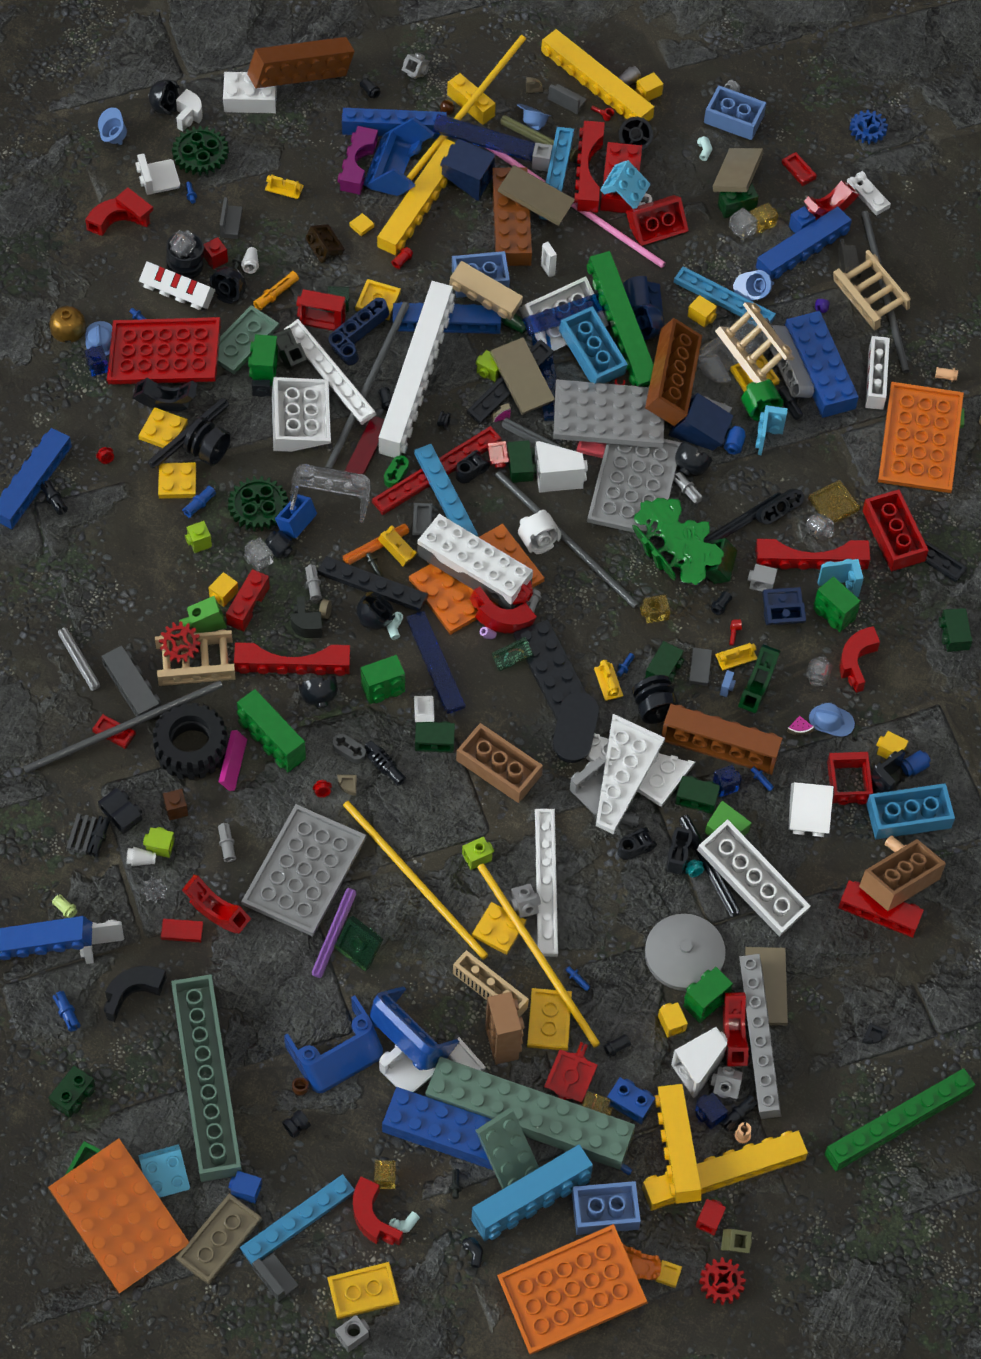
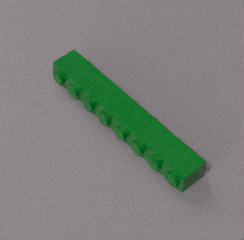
M608 251L590 256L586 265L589 274H592L593 287L595 290H598L600 305L605 308V318L611 324V334L613 338L616 337L617 347L628 364L626 370L630 374L631 386L649 387L654 364L611 252Z
M963 1068L827 1146L824 1155L836 1172L972 1094L976 1084Z

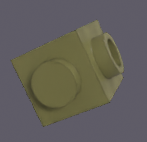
M723 1229L721 1250L750 1253L752 1232Z

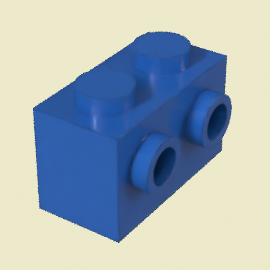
M296 494L277 515L275 520L280 531L296 539L317 515V512L310 497Z
M619 1077L607 1096L606 1104L642 1125L654 1106L655 1097L648 1090H641L636 1087L631 1080H624Z

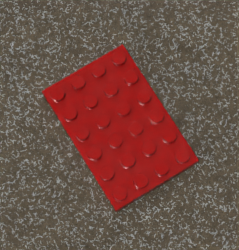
M220 317L113 320L107 383L137 384L145 378H149L155 383L216 382L221 329Z

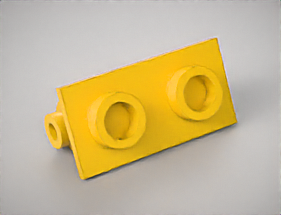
M272 174L267 176L266 182L268 184L265 191L299 199L304 185L300 184L299 181L283 180V178Z
M747 643L717 653L715 656L723 671L757 660L754 652L756 651V646L754 643Z
M602 660L598 667H594L604 700L623 697L613 664H610L607 660Z

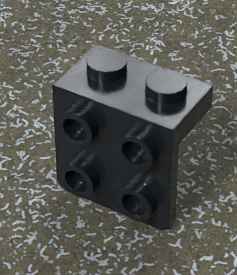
M903 749L899 752L894 751L888 757V760L884 763L879 762L873 768L874 772L871 776L873 794L893 791L896 781L890 775L900 769L905 755Z

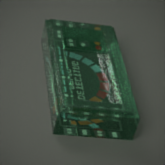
M526 637L492 653L499 671L534 655Z

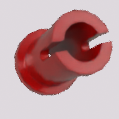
M402 248L401 252L391 261L395 268L400 269L408 259L412 258L413 252L410 248Z

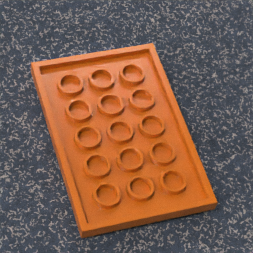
M891 382L878 476L879 483L945 493L952 492L964 392Z
M503 524L479 536L480 539L532 569V588L544 582V576ZM432 564L409 576V581L415 589L428 594L427 605L450 635L477 620L475 615L478 609L472 605L469 599L474 591L472 588Z
M119 1138L48 1187L118 1293L127 1289L185 1248L189 1243Z
M614 1224L497 1275L530 1355L648 1303Z

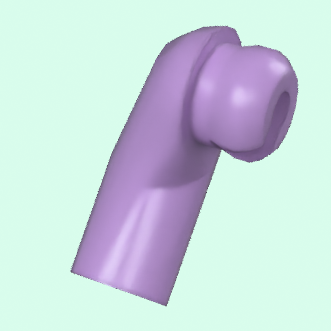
M488 627L480 629V634L485 639H494L497 635L495 631Z

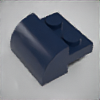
M647 276L632 277L623 283L632 309L637 305L652 304L657 306L663 314L660 284L647 281Z
M801 587L763 590L766 625L806 622Z

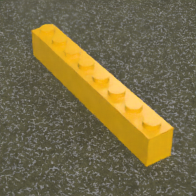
M555 29L542 39L541 51L545 56L551 58L556 65L561 66L569 75L575 77L580 84L585 85L594 95L600 97L605 104L614 108L618 114L626 119L638 116L650 121L653 118L655 106L560 31Z
M444 139L415 181V187L408 191L377 236L378 248L396 256L399 250L405 247L408 237H412L415 227L421 224L423 215L429 212L432 202L438 199L441 189L445 188L448 183V179L442 175L440 164L443 157H447L450 146L455 144V142Z
M799 1130L795 1132L786 1131L780 1137L774 1139L773 1137H768L762 1140V1143L756 1145L750 1143L743 1146L741 1150H729L723 1153V1156L716 1158L715 1156H710L704 1159V1162L697 1164L701 1194L806 1160L808 1152ZM667 1172L659 1177L657 1175L650 1176L643 1182L642 1190L650 1211L676 1203L675 1196H671L669 1184L673 1183L672 1178H668Z

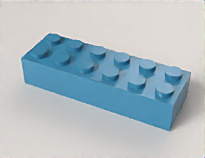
M579 1144L472 1207L471 1221L484 1241L489 1238L493 1240L500 1236L501 1231L506 1228L512 1229L517 1226L521 1219L525 1217L529 1219L534 1216L538 1209L542 1207L548 1208L560 1196L562 1198L568 1196L574 1186H585L590 1182L589 1179H591L593 1164Z

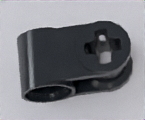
M479 450L473 451L457 463V481L463 484L469 483L480 474L486 472L491 462L485 460L480 455Z
M643 827L621 838L618 856L623 860H631L634 857L652 851L657 846V843L651 839L648 834V828ZM628 846L631 850H626L624 847Z

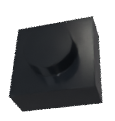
M252 380V395L258 397L271 396L270 380Z

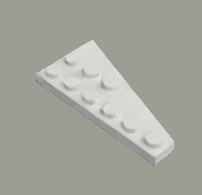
M615 714L612 716L596 820L597 827L612 834L616 831L665 742L664 737Z
M594 733L591 752L586 759L595 761L600 757L606 762L609 739ZM658 752L637 792L662 807L679 786L682 776H686L695 762L691 760L684 761L678 759L677 756H667Z

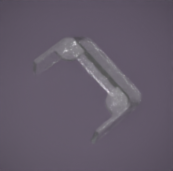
M765 318L766 321H767V322L770 324V326L772 327V325H771L770 321L768 320V318ZM749 319L735 332V337L738 341H741L758 324L754 319ZM761 331L746 346L745 350L748 354L754 353L768 337ZM717 336L700 349L697 368L714 383L718 382L720 384L731 381L728 370L739 362L721 338Z
M301 464L294 470L290 510H294L299 486L361 497L360 522H364L370 497V479L367 476L308 464Z

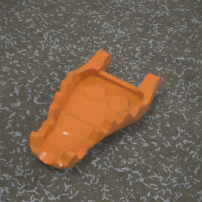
M623 1244L637 1279L656 1280L660 1276L661 1261L659 1256L643 1254L641 1251L633 1247H626Z

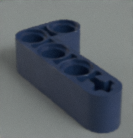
M375 298L329 335V342L333 351L345 364L354 365L357 363L359 355L354 344L388 318L390 313L385 299Z

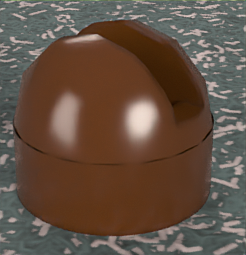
M442 101L440 112H447V115L452 114L454 111L452 101Z
M296 1078L292 1082L293 1092L298 1096H303L307 1093L309 1089L308 1081L305 1078Z

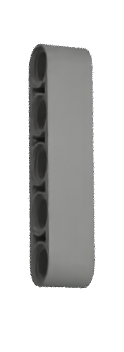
M770 325L782 342L791 348V354L795 357L793 360L782 359L777 364L790 394L793 397L799 398L812 397L814 385L788 328L782 325ZM774 345L770 346L773 356L779 353Z

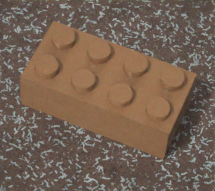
M481 723L457 749V762L517 803H520L542 776V764Z
M916 839L866 869L859 887L889 911L940 880L946 863Z
M512 992L487 997L485 1029L495 1065L518 1060L519 1053L522 1052L521 1044H523L522 1037H524V1022L522 1017H518L517 1010H519L517 998H513Z

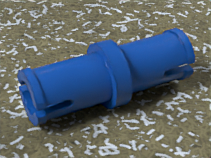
M207 486L204 491L199 495H195L193 500L182 509L183 513L188 518H191L192 515L200 508L203 509L206 503L216 495L215 490L211 486Z
M59 991L56 993L57 996L53 995V1000H55L59 1009L58 1013L64 1019L70 1032L76 1031L77 1028H80L81 1024L74 1013L75 1008L73 1005H70L65 992Z

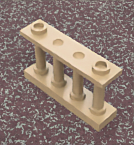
M869 250L866 251V261L853 270L843 273L838 268L833 272L834 282L874 331L881 327V317L902 304L906 310L910 309L911 298L906 291H902L882 267L878 257L875 254L872 255ZM869 267H872L876 272L875 275L857 286H853L850 282V279ZM880 279L886 284V287L868 298H863L861 295V291ZM890 292L896 296L897 299L878 311H874L871 308L872 303Z
M745 302L743 306L747 312L731 327L720 326L715 332L751 380L759 383L768 380L766 374L782 359L793 360L795 357L791 354V348L782 342L760 313V307L755 303ZM752 317L758 325L741 341H738L735 337V332ZM763 331L768 339L754 353L748 354L745 350L746 346ZM771 345H774L779 353L762 369L756 365V360Z
M232 630L194 633V635H200V638L196 640L201 642L202 666L190 667V659L188 657V663H185L184 659H182V668L171 669L170 656L164 657L163 654L166 651H162L163 669L157 670L159 686L236 680L234 664L228 663L227 643H233ZM188 634L187 640L188 642L193 644V639L190 636V634ZM155 637L156 649H160L163 644L159 643V639H164V637ZM183 639L180 641L176 640L178 647L180 644L184 645ZM167 641L168 649L172 648L173 645ZM219 644L220 665H209L208 645ZM188 651L181 652V655L187 653Z

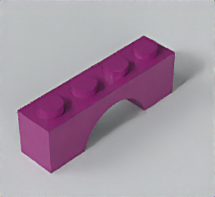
M358 126L356 133H352V145L347 148L348 157L343 160V172L338 175V183H340V191L361 195L365 180V170L360 168L357 162L366 155L374 154L378 143V130Z

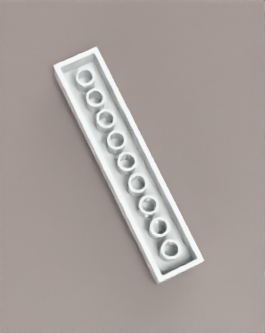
M435 281L431 282L379 435V454L395 458L402 455V453H406L408 443H406L407 438H410L412 435V424L417 420L418 406L422 405L424 398L422 395L423 390H427L429 383L427 379L429 375H432L434 369L433 361L438 357L439 343L442 344L443 331L444 328L447 329L450 320L448 318L449 313H452L454 309L455 294H453V286Z

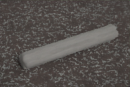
M66 627L60 629L58 635L92 691L98 689L100 683Z

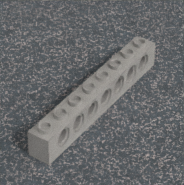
M760 954L739 956L743 989L746 994V1013L759 1114L761 1119L782 1117Z

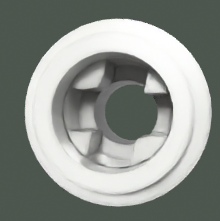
M254 247L247 249L241 263L243 271L246 273H255L259 268L257 249Z
M137 847L128 848L126 864H131V866L155 864L156 852Z

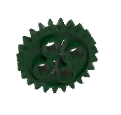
M193 126L192 131L186 129V134L180 132V137H175L176 142H173L172 154L175 164L180 166V170L185 168L186 173L191 170L192 175L196 172H199L200 176L202 172L208 175L209 170L215 173V167L221 169V164L225 165V159H228V142L225 141V136H221V132L215 133V128L209 131L208 126L205 129L199 126L196 130Z
M253 476L252 481L246 478V483L239 481L240 487L234 486V491H230V497L228 498V510H230V516L234 518V522L239 521L240 527L245 524L246 530L253 527L254 532L257 527H260L262 532L265 526L269 530L271 529V524L277 526L275 518L288 504V497H286V490L283 491V486H277L276 480L271 483L270 477L265 481L263 476L259 480Z

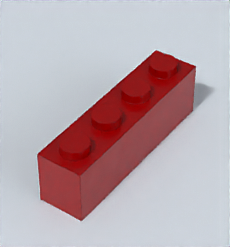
M848 881L838 907L839 909L913 938L924 911L916 904L902 902L887 911L859 887L860 882Z

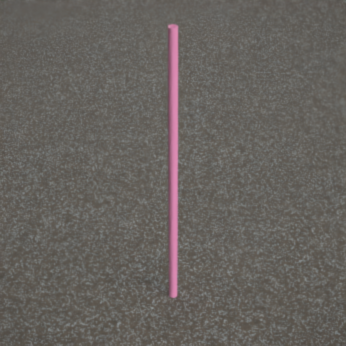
M488 142L485 145L487 150L512 167L513 165L525 167ZM528 169L529 174L535 176L536 178L546 183L544 179H542L541 177H539L534 172ZM573 203L571 207L577 210V204ZM578 211L660 268L665 266L666 262L594 213Z

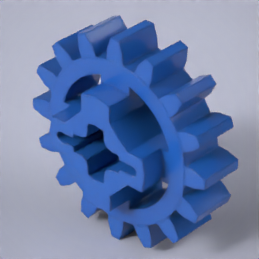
M869 110L866 113L860 111L859 115L855 114L854 118L851 119V135H856L855 140L861 139V143L867 141L868 144H871V141L876 144L878 139L882 141L883 136H886L888 127L886 118L881 119L882 114L876 115V111H873V113H870Z

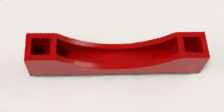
M584 121L583 128L580 127L579 138H582V141L579 140L578 151L582 152L581 154L578 153L577 164L581 165L580 167L577 166L576 177L580 178L576 180L575 190L579 191L575 193L574 203L577 204V211L598 212L600 187L592 178L588 164L594 154L603 147L605 122Z
M757 539L755 557L756 564L781 569L799 568L801 570L808 568L820 570L821 565L829 561L840 562L846 559H859L861 570L868 569L870 563L869 540H850L836 549L813 553L792 549L776 539Z
M235 643V672L243 674L249 672H258L260 674L297 673L299 675L312 673L342 676L350 674V645H330L315 654L303 657H285L272 654L255 643Z

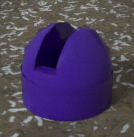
M817 299L815 302L816 312L826 313L830 302L825 299Z

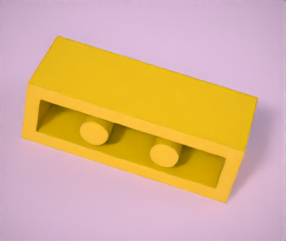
M459 73L448 81L447 96L460 107H463L478 88ZM483 93L467 113L484 125L495 117L496 103Z

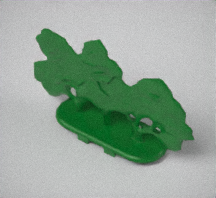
M656 498L652 502L646 500L640 503L641 510L635 514L634 520L640 525H646L647 533L644 534L636 525H632V528L641 541L646 555L649 558L653 556L655 565L659 570L664 569L671 579L676 580L672 567H680V579L682 582H692L694 585H697L706 578V565L714 566L721 564L724 551L716 544L704 542V538L710 533L709 522L701 521L696 523V521L687 520L685 523H680L678 521L682 511L679 499L667 500L665 498ZM656 521L658 523L657 529L651 532L653 530L651 526ZM652 536H660L665 542L664 546L657 550L649 539ZM667 551L673 554L674 558L668 564L660 553ZM684 560L683 564H679L678 562Z

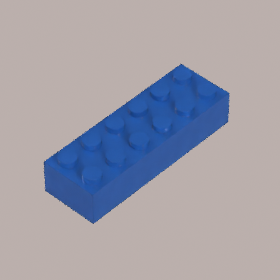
M817 311L786 319L785 326L789 330L814 385L812 396L821 417L856 409L859 398L821 312Z
M396 1087L382 1123L383 1133L493 1170L475 1131L492 1119Z

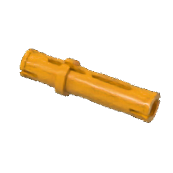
M291 271L272 288L266 289L263 295L253 301L254 307L261 311L270 302L276 301V297L299 281L297 273Z

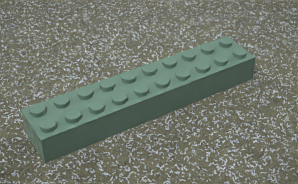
M212 974L174 980L171 983L200 1180L204 1182L236 1176L237 1171L242 1172Z
M439 1057L425 1093L426 1097L490 1119L511 1108L518 1119L525 1137L564 1151H569L580 1144L590 1160L619 1170L622 1168L635 1130V1124L443 1057Z

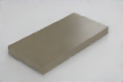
M729 148L712 186L713 192H747L764 154L763 148Z
M513 165L498 189V192L558 226L575 200Z
M524 337L491 350L490 353L521 415L555 401Z
M745 947V956L760 954L769 1024L787 1026L785 948Z
M229 1193L192 1237L188 1245L178 1254L176 1261L209 1285L259 1225L262 1217Z

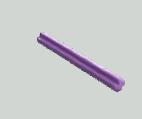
M347 888L313 967L312 975L314 977L321 978L355 899L356 891L354 889Z

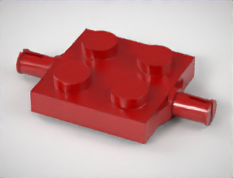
M580 1042L576 1053H569L560 1049L544 1088L555 1092L558 1098L563 1100L572 1099L583 1103L598 1067L597 1064L588 1061L584 1057L588 1045Z

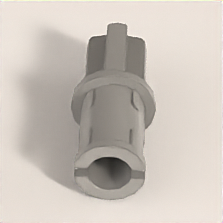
M678 472L676 474L678 478L674 476L673 481L682 489L681 492L686 494L695 504L701 502L703 496L694 487V483L689 482L682 472Z
M309 564L305 568L307 576L306 586L309 588L310 600L319 601L322 599L320 591L321 580L318 579L316 566Z
M221 823L218 826L220 835L219 846L222 847L224 862H232L236 860L233 846L235 841L231 836L230 825L228 823Z

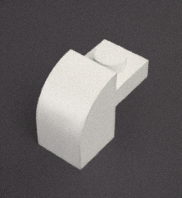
M186 89L176 99L177 111L180 112L176 117L177 128L181 131L190 127L193 121L199 124L203 117L200 98L195 93Z

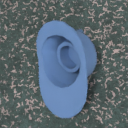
M517 104V106L523 109L524 123L534 130L539 131L541 127H544L548 117L551 116L527 105Z
M111 107L106 109L98 120L100 137L104 142L122 145L123 139L127 135V128L122 114L117 108Z
M756 270L739 275L733 284V290L740 296L752 301L766 297L771 292L774 282L771 281L767 272Z
M98 321L90 324L86 329V348L90 355L102 358L110 354L112 325L110 323Z
M832 703L816 706L809 714V721L815 727L814 729L834 736H847L852 733L855 726L852 715Z

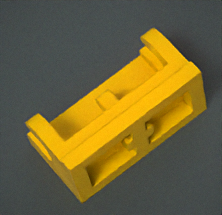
M393 525L387 531L381 533L378 538L382 545L402 566H405L417 555V551L413 550L394 530Z

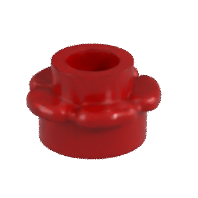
M110 447L99 449L96 458L103 464H109L114 459L113 449Z
M319 780L313 785L316 796L323 798L330 795V788H332L330 782Z

